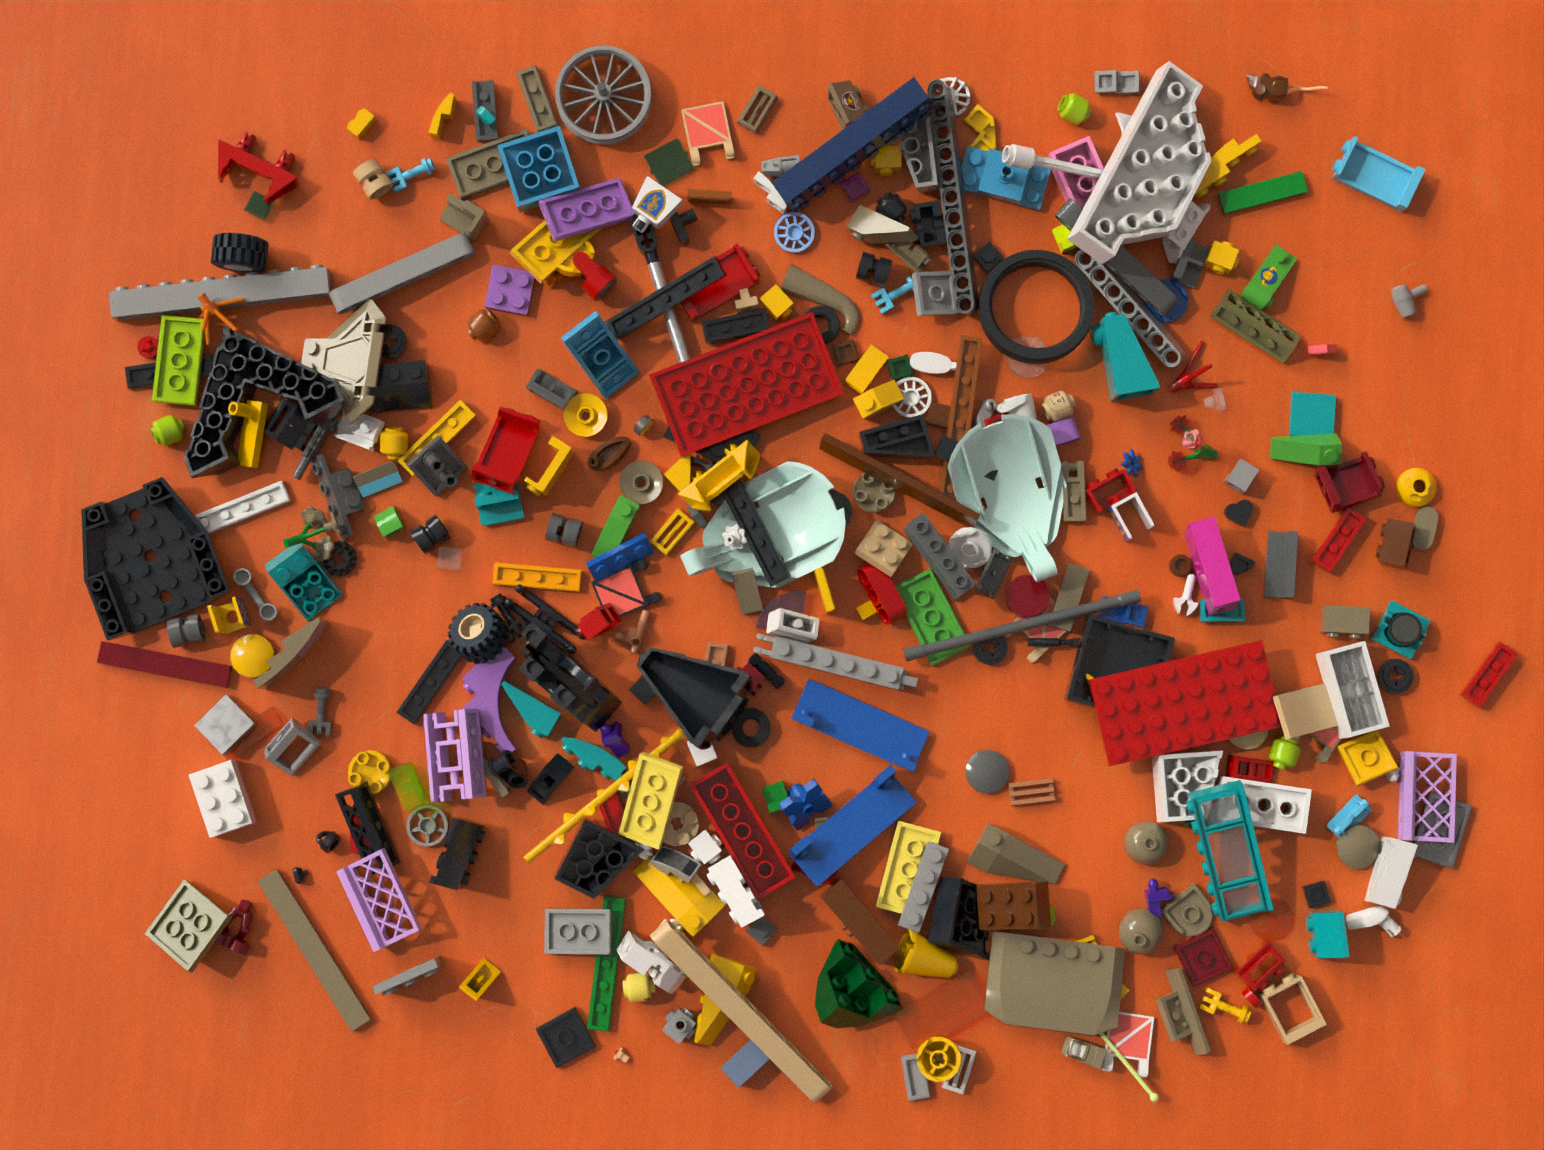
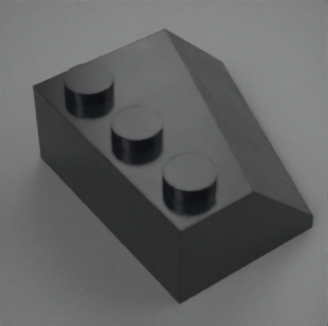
M454 817L444 842V848L447 849L441 852L436 863L437 875H431L429 883L454 890L462 889L463 885H468L471 873L468 872L470 865H475L479 852H476L478 843L482 844L486 831L483 830L484 825L461 817Z
M940 877L928 942L955 954L989 960V952H986L985 942L989 940V932L979 930L976 884L963 878Z

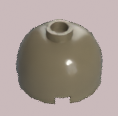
M1139 821L1131 825L1123 840L1124 849L1128 857L1136 863L1150 865L1160 861L1166 854L1169 846L1168 836L1164 829L1151 821Z
M1137 908L1125 914L1119 923L1118 935L1120 941L1128 951L1134 954L1144 955L1151 953L1159 946L1163 937V925L1160 918L1150 913L1151 911L1147 909Z

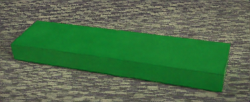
M1300 171L1223 191L1217 195L1222 213L1225 215L1305 194L1308 190L1303 173Z

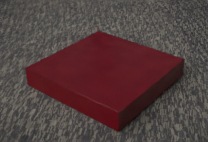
M1213 927L1198 936H1193L1173 946L1192 987L1233 968Z

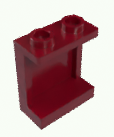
M1367 451L1362 452L1361 457L1330 468H1326L1325 465L1316 468L1315 478L1331 514L1381 497L1385 484L1383 478L1377 475L1375 461L1372 457H1369Z

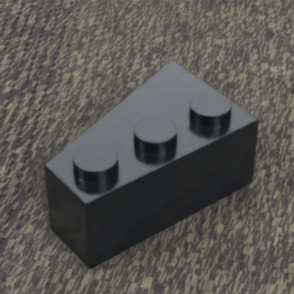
M923 414L860 431L858 435L863 453L869 456L934 459L935 457Z

